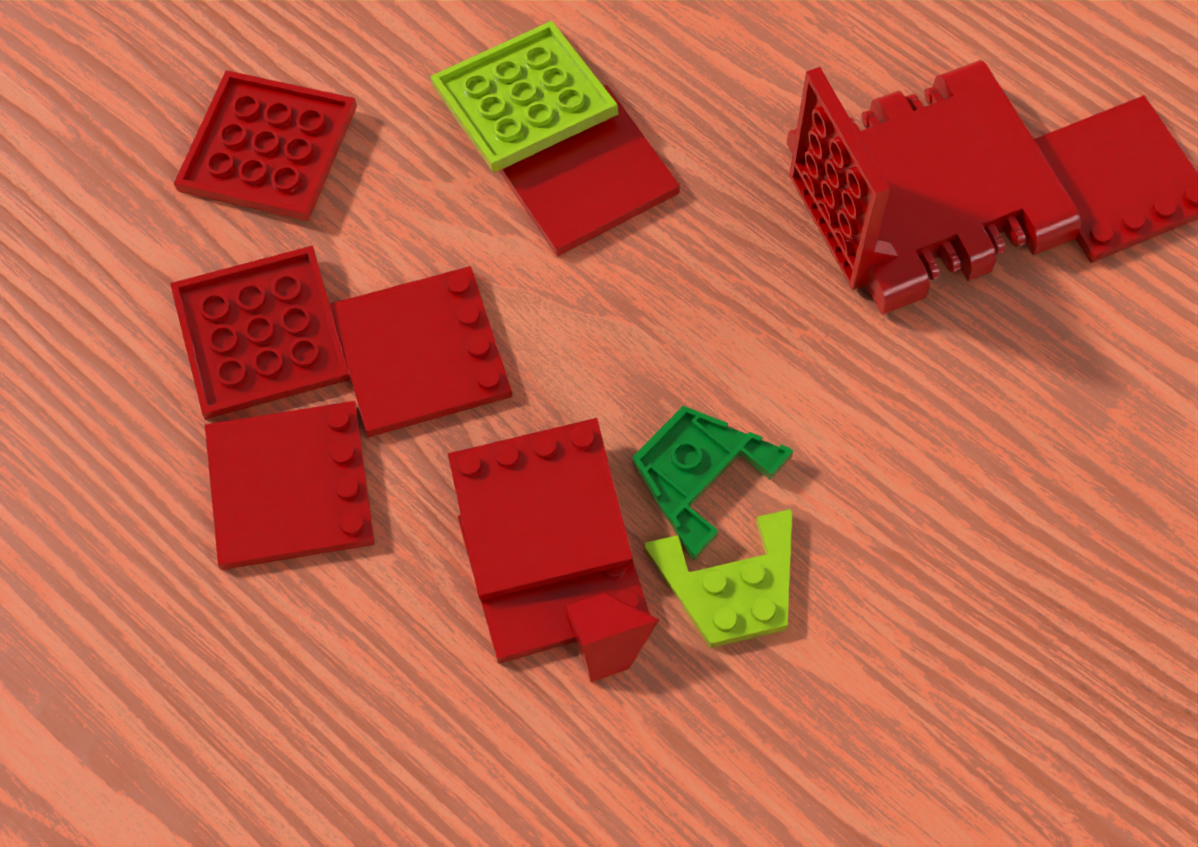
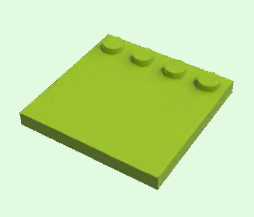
M553 21L547 22L430 76L433 88L493 173L619 114L617 103Z

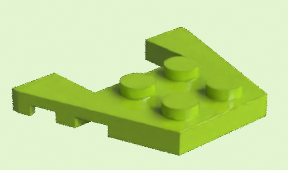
M791 509L757 517L756 524L766 555L702 570L688 571L678 535L644 543L645 554L650 561H653L668 588H671L682 604L683 610L709 648L787 629L792 532Z

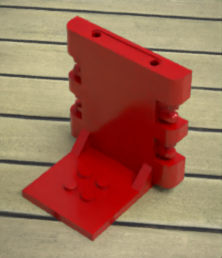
M982 60L936 76L933 87L924 89L925 99L928 104L926 107L923 106L916 94L905 97L901 91H895L872 100L870 110L861 113L862 122L866 128L860 131L855 120L848 116L821 67L806 71L797 128L788 132L786 143L792 153L789 177L852 291L866 285L882 315L927 297L930 288L929 280L940 278V269L935 261L937 257L941 258L950 272L961 269L967 281L992 272L996 263V255L1006 252L1001 232H1005L1015 247L1026 244L1032 255H1036L1076 239L1080 231L1081 220L1076 206L993 73Z

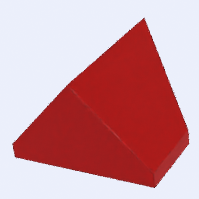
M605 593L565 605L590 682L628 670L659 622V619Z

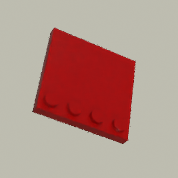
M226 70L173 184L178 192L309 221L357 108L355 98Z
M607 84L603 87L617 103L618 115L499 170L557 257L680 193V185Z
M1145 95L1034 139L1078 210L1081 228L1076 241L1090 263L1198 219V172Z
M313 245L170 283L201 412L205 420L351 380Z
M471 266L330 303L367 438L512 397V390Z
M355 401L205 424L217 561L220 570L375 545L358 411Z
M598 418L447 453L480 601L634 564Z
M458 515L459 526L471 565L461 515ZM630 564L481 600L498 664L577 642L565 605L601 593H605L650 615L635 565Z

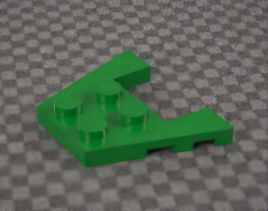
M682 406L632 457V463L676 535L679 536L689 556L696 560L718 536V530L694 511L691 506L739 456L771 480L792 458L794 451L782 444L779 447L762 440V436L752 432L746 434L728 427L727 422Z

